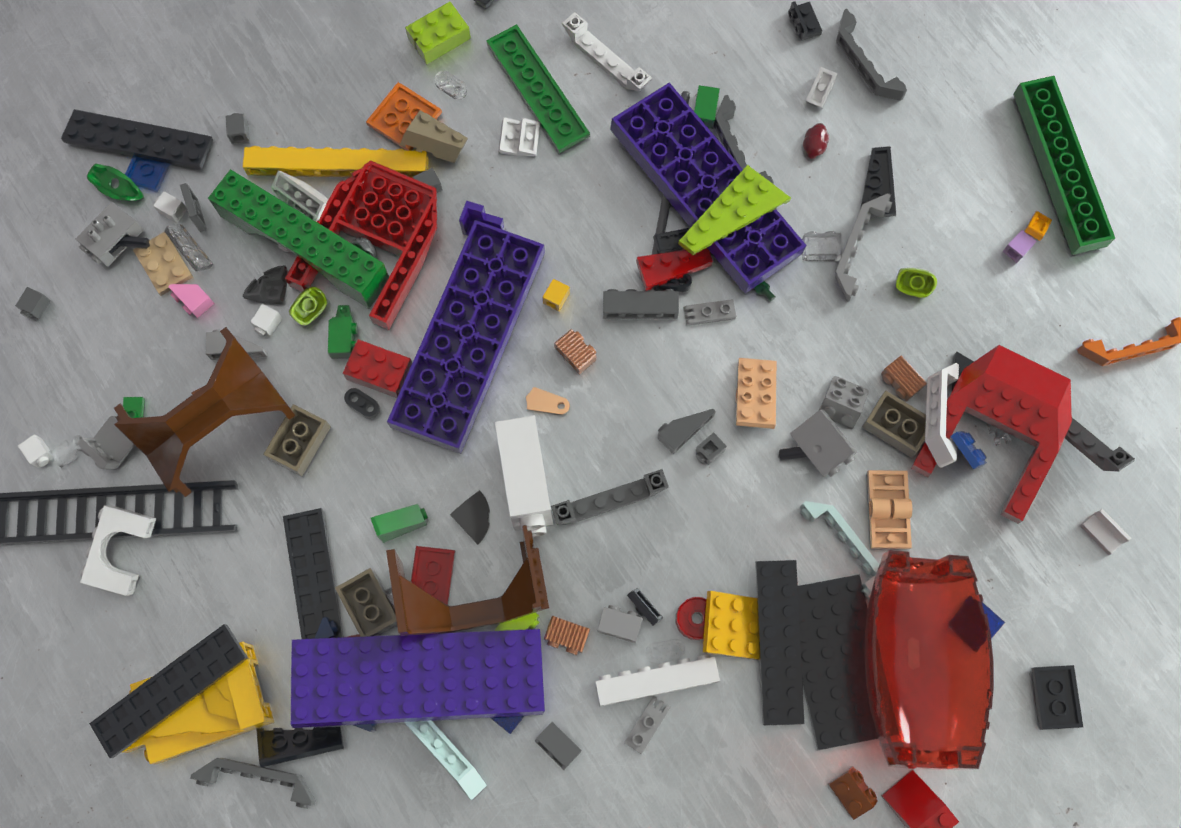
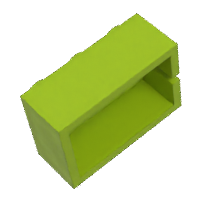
M450 1L405 27L408 40L418 51L426 65L471 39L469 26Z

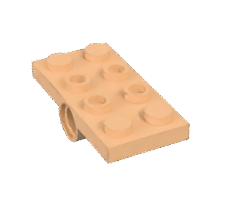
M749 358L738 359L735 399L737 426L775 429L777 361Z
M868 470L870 548L911 549L910 518L912 517V501L909 499L908 471Z

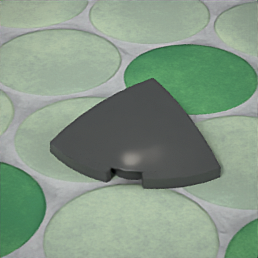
M283 265L265 271L264 275L258 280H252L245 289L243 298L262 303H283L287 282L285 280L287 267Z
M479 490L456 508L450 516L477 545L483 540L490 524L488 522V513H490V509L485 496Z

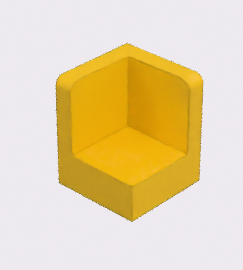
M553 279L542 297L543 304L560 312L570 294V287Z

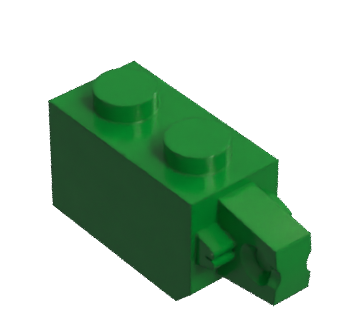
M338 305L336 317H332L329 320L328 354L331 359L349 358L357 342L354 341L355 334L358 333V326L351 316L349 305Z

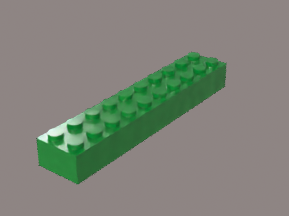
M1055 76L1020 83L1013 95L1071 254L1075 255L1108 247L1115 239V235Z

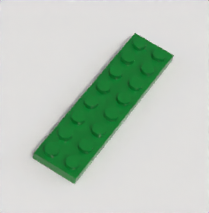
M517 24L486 40L488 47L559 153L590 137V132Z

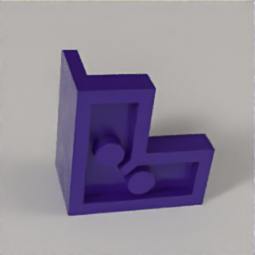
M466 200L459 218L462 234L469 235L475 220L503 230V218L487 214L483 205Z

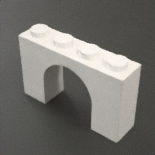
M104 505L98 514V526L92 534V546L88 548L86 553L88 558L86 565L83 566L80 572V577H82L80 583L125 596L132 595L139 575L117 569L111 565L106 555V547L111 537L118 532H125L142 538L151 537L156 518L113 505Z

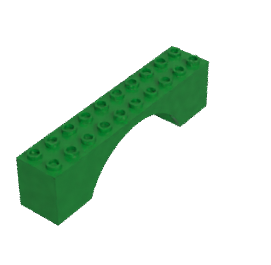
M231 169L208 197L220 217L249 235L251 233L259 234L288 249L320 272L339 291L368 309L378 298L389 278L383 262Z

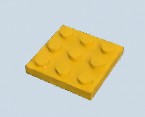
M707 591L703 640L704 653L759 660L757 598Z

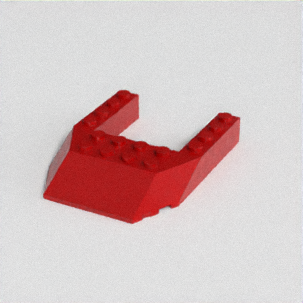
M370 160L361 169L353 172L351 177L345 181L342 180L336 185L317 223L337 235L342 231L355 238H366L374 246L400 257L369 314L372 323L390 330L424 265L437 229V189ZM297 256L285 280L290 287L302 292L311 286L318 271Z
M998 345L963 369L947 399L946 438H951L950 436L953 434L963 413L966 412L1035 447L1000 514L1019 524L1024 520L1071 425V379ZM926 442L923 444L911 469L929 477L937 463Z

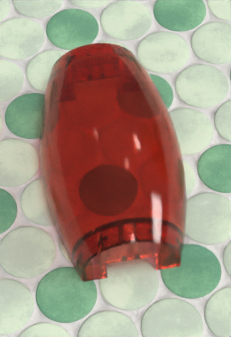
M889 550L882 555L868 603L864 641V665L870 711L880 746L889 767L925 770H974L980 767L986 746L984 742L986 730H989L990 726L988 718L993 702L994 661L987 614H984L982 605L984 600L982 594L978 592L976 585L978 580L969 556L947 555L941 559L912 558L909 552Z

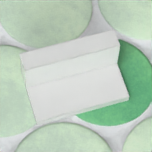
M1103 509L1093 513L1080 525L1108 555L1131 539Z

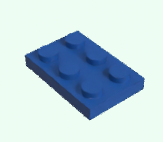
M960 431L950 436L973 469L980 468L987 463L985 461L987 458L985 453L975 447L973 443L976 441L970 433Z

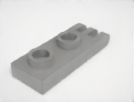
M733 299L683 307L685 312L691 311L684 314L685 318H693L686 320L687 326L736 319Z
M655 696L652 697L624 742L640 754L643 753L670 709V706L666 705L663 711L660 710L664 703L661 700L657 706H654L653 704L657 700Z

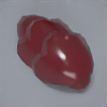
M817 123L812 128H809L805 134L803 147L809 159H815L816 156L823 154L827 149L830 135L823 123Z

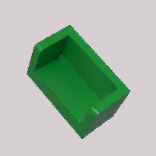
M699 85L694 112L708 128L713 129L720 88Z

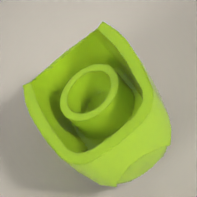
M901 268L896 277V288L900 292L915 297H928L937 286L936 276L924 269Z
M311 286L306 288L291 305L289 315L301 325L310 324L327 306L325 294L318 287Z

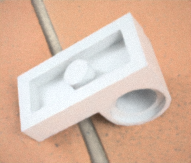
M820 67L806 102L823 108L836 80L837 73Z

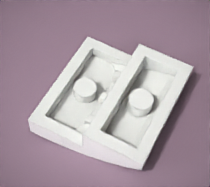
M503 118L498 153L514 156H536L540 122L524 118L522 121Z

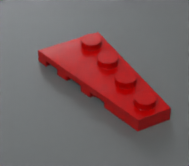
M705 248L694 255L687 250L640 256L637 257L636 263L645 291H648L655 285L659 284L661 286L666 284L668 280L679 279L689 272L692 274L710 267L713 260L708 248Z

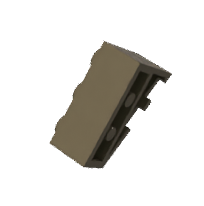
M420 110L406 129L400 146L405 147L409 145L415 147L418 152L422 153V150L433 153L434 157L455 163L468 138Z

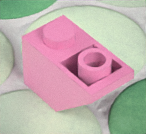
M170 284L168 286L172 290L170 295L177 302L182 301L185 304L182 308L189 315L193 313L198 318L215 304L197 284Z

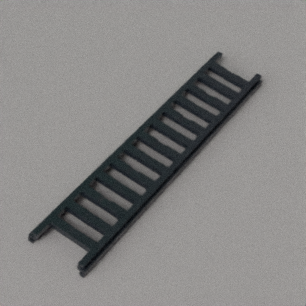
M235 480L184 483L194 492L193 527H183L184 495L181 492L176 493L173 489L168 492L164 484L0 493V544L93 539V532L85 533L87 498L97 497L96 528L99 523L98 514L106 505V497L116 496V507L125 509V497L135 495V512L144 514L145 495L155 494L154 518H156L151 536L234 532L237 530L236 524L222 525V490H238V484ZM203 491H213V526H202ZM174 493L173 528H163L164 494ZM77 498L75 533L66 534L67 499ZM48 500H58L56 534L46 535ZM28 501H38L35 536H26ZM9 502H19L16 537H7ZM118 532L111 538H126L139 536H135L125 532Z

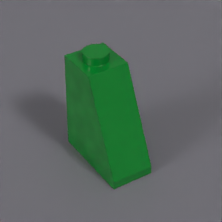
M418 504L377 515L370 519L377 537L385 543L426 526L425 520L428 519L425 508H420Z

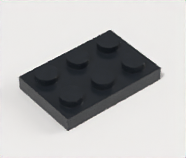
M1074 665L1031 668L1040 730L1082 728L1083 721Z

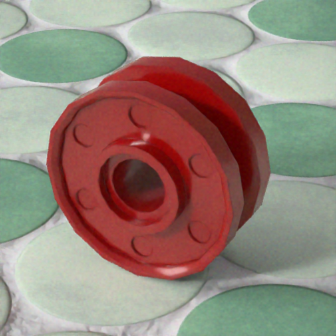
M692 597L679 606L676 612L675 623L679 632L684 637L691 640L704 639L707 599ZM694 613H698L702 617L700 624L692 621Z

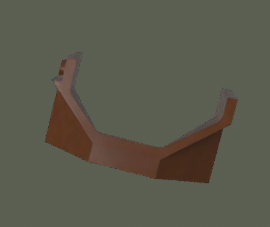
M227 327L220 331L226 339V345L208 383L167 414L156 417L130 418L121 403L114 407L118 414L115 417L118 422L114 425L147 456L168 492L173 489L176 493L181 492L185 497L192 493L180 480V474L188 450L229 418L277 410L282 411L289 420L296 416Z
M527 525L522 526L523 542H520L523 564L504 594L498 598L456 606H449L405 579L403 563L395 549L386 550L397 627L400 636L462 631L509 622L548 609L549 603L539 549L533 548L532 531H527Z

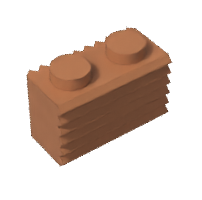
M570 329L554 343V348L580 375L596 361L595 354L597 352L591 345L587 346L583 342L584 338L578 331L574 332Z
M902 355L888 365L881 373L885 383L892 385L897 396L905 399V401L911 399L927 384Z
M552 616L544 640L548 641V646L557 649L559 646L566 648V652L577 655L578 652H583L590 629Z

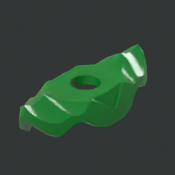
M93 164L87 174L88 181L98 191L108 197L125 201L141 200L144 198L141 190L128 176L111 166ZM114 178H117L119 186L114 189L111 182Z

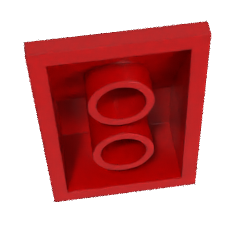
M914 770L907 773L881 795L906 828H953L959 823L946 804Z

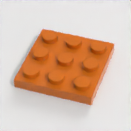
M398 82L367 119L366 124L400 146L406 129L420 110L436 120L441 115L442 110ZM406 145L405 147L400 146L407 151H412L414 149V147L409 145Z

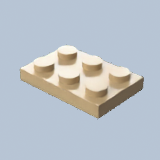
M166 231L152 238L149 242L150 247L147 249H133L160 296L171 291L168 287L170 284H183L193 278Z

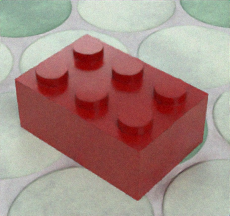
M357 339L343 375L348 381L397 398L411 368L412 361L411 358Z

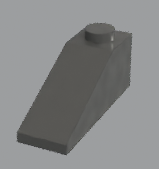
M710 409L673 420L669 424L664 423L658 429L657 438L674 454L714 417L716 411Z

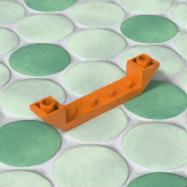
M1181 317L1171 320V324L1165 327L1168 335L1159 338V341L1153 342L1151 339L1142 342L1139 346L1130 344L1123 347V350L1117 351V348L1106 351L1102 339L1097 341L1089 339L1082 342L1083 345L1077 349V352L1095 363L1105 366L1173 349L1181 343Z

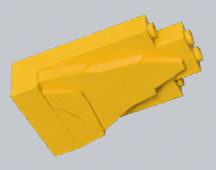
M240 642V646L248 657L247 660L121 753H129L146 747V750H144L146 760L150 764H159L250 732L256 728L275 723L270 704L264 702L254 666L258 665L254 646ZM150 678L130 684L131 690L129 694Z

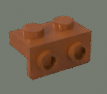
M853 766L829 783V786L853 820L874 808L878 802L875 792L868 788L864 782L863 775Z

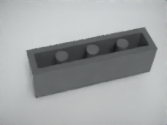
M609 289L603 291V319H678L679 291L672 289L655 291L653 289L648 291H637L635 289L618 291L616 289Z

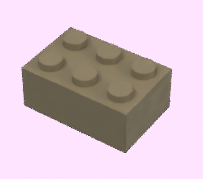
M885 390L862 428L912 458L925 441L926 414Z
M293 404L290 409L296 416L290 420L287 417L284 418L263 455L270 461L303 476L331 426L326 420Z
M371 568L335 587L360 637L380 636L397 626L395 609L375 571Z

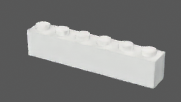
M709 654L698 656L696 661L690 662V659L686 658L678 660L676 665L670 666V662L658 664L657 669L651 670L650 666L639 668V672L633 674L628 670L619 672L618 677L611 678L610 674L600 676L599 681H595L600 707L717 683L720 681L715 657H710Z

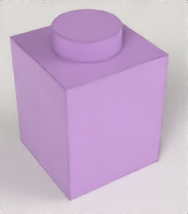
M1021 230L1003 252L1014 262L1018 263L1037 241L1031 235L1024 232V230Z

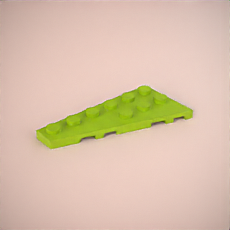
M747 165L679 240L678 244L694 255L711 246L717 240L727 237L735 230L738 231L756 221L762 215L774 211L780 205L790 202L791 197Z

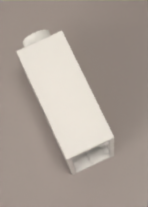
M535 415L495 422L509 514L514 530H522L523 532L522 526L527 525V531L531 530L533 537L545 535L547 533L546 526L553 525Z

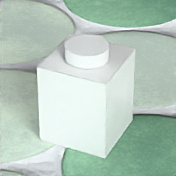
M166 192L158 196L153 205L159 214L175 223H178L187 211L182 201Z
M262 303L250 323L253 325L255 332L262 336L266 334L271 337L283 318L279 312Z
M35 434L18 445L28 462L37 468L47 465L50 459L54 457L43 439Z

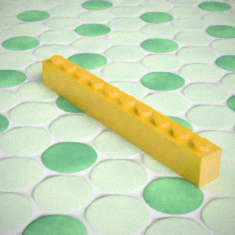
M259 146L244 148L243 169L247 175L276 176L279 170L290 176L351 177L353 172L361 169L363 165L371 160L413 178V176L428 170L429 159L427 151L422 150L421 153L416 151V149L407 151L404 149L387 150L383 148L377 150L360 148L358 150L350 148L332 149L330 147L315 149L313 147L278 148L270 146L269 148H261Z

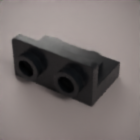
M795 1L791 2L790 9L788 10L789 18L793 20L795 32L800 36L801 40L821 35L822 28L811 3L806 2L797 5Z

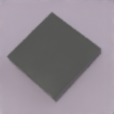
M181 184L180 188L189 218L200 232L206 231L207 228L198 198L188 184Z

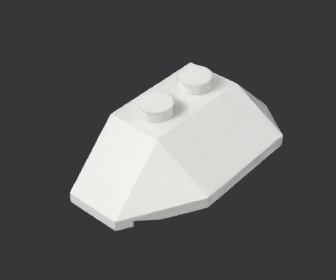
M278 170L271 186L273 192H275V197L314 221H319L328 198L306 182Z

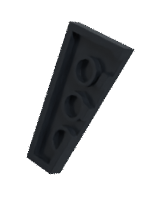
M891 146L872 148L861 203L862 207L864 203L885 194H890L892 205L889 213L885 212L883 217L896 216ZM871 214V218H879V216Z
M314 727L313 730H303V728H294V730H283L282 728L264 730V728H256L261 768L344 749L340 727Z

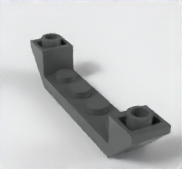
M845 9L840 21L836 42L876 96L901 101L907 92L905 84L898 77L886 83L884 82L882 75L877 73L873 63L866 58L863 49L858 47L852 34H850L854 31L857 21L855 16L848 9Z
M725 95L716 114L714 127L724 148L740 167L744 169L747 166L745 155L742 150H739L735 135L731 134L730 125L727 121L733 119L736 106L734 101L730 100L728 95ZM766 171L759 173L774 184L772 177L768 176Z
M1072 418L1065 439L1101 470L1119 472L1135 461V458L1121 447L1114 451L1111 450Z
M663 469L645 474L643 479L573 502L567 500L552 505L551 509L557 525L575 523L648 499L669 488Z
M226 758L214 759L192 773L190 779L196 780V784L208 786L209 783H216L219 770L229 774H233L234 770L241 772L240 776L253 778V775L261 776V781L272 783L273 779L281 781L280 785L292 787L295 784L290 801L296 802L297 807L308 809V805H315L316 802L302 775L266 767L261 768L257 765Z

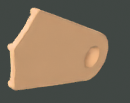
M533 387L526 396L527 410L565 414L570 408L569 401L566 398ZM564 404L565 407L563 409H559L558 405Z

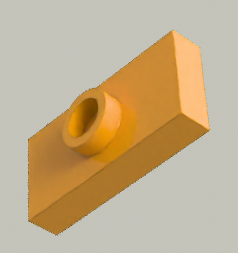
M1036 211L1024 232L1041 241L1052 219Z

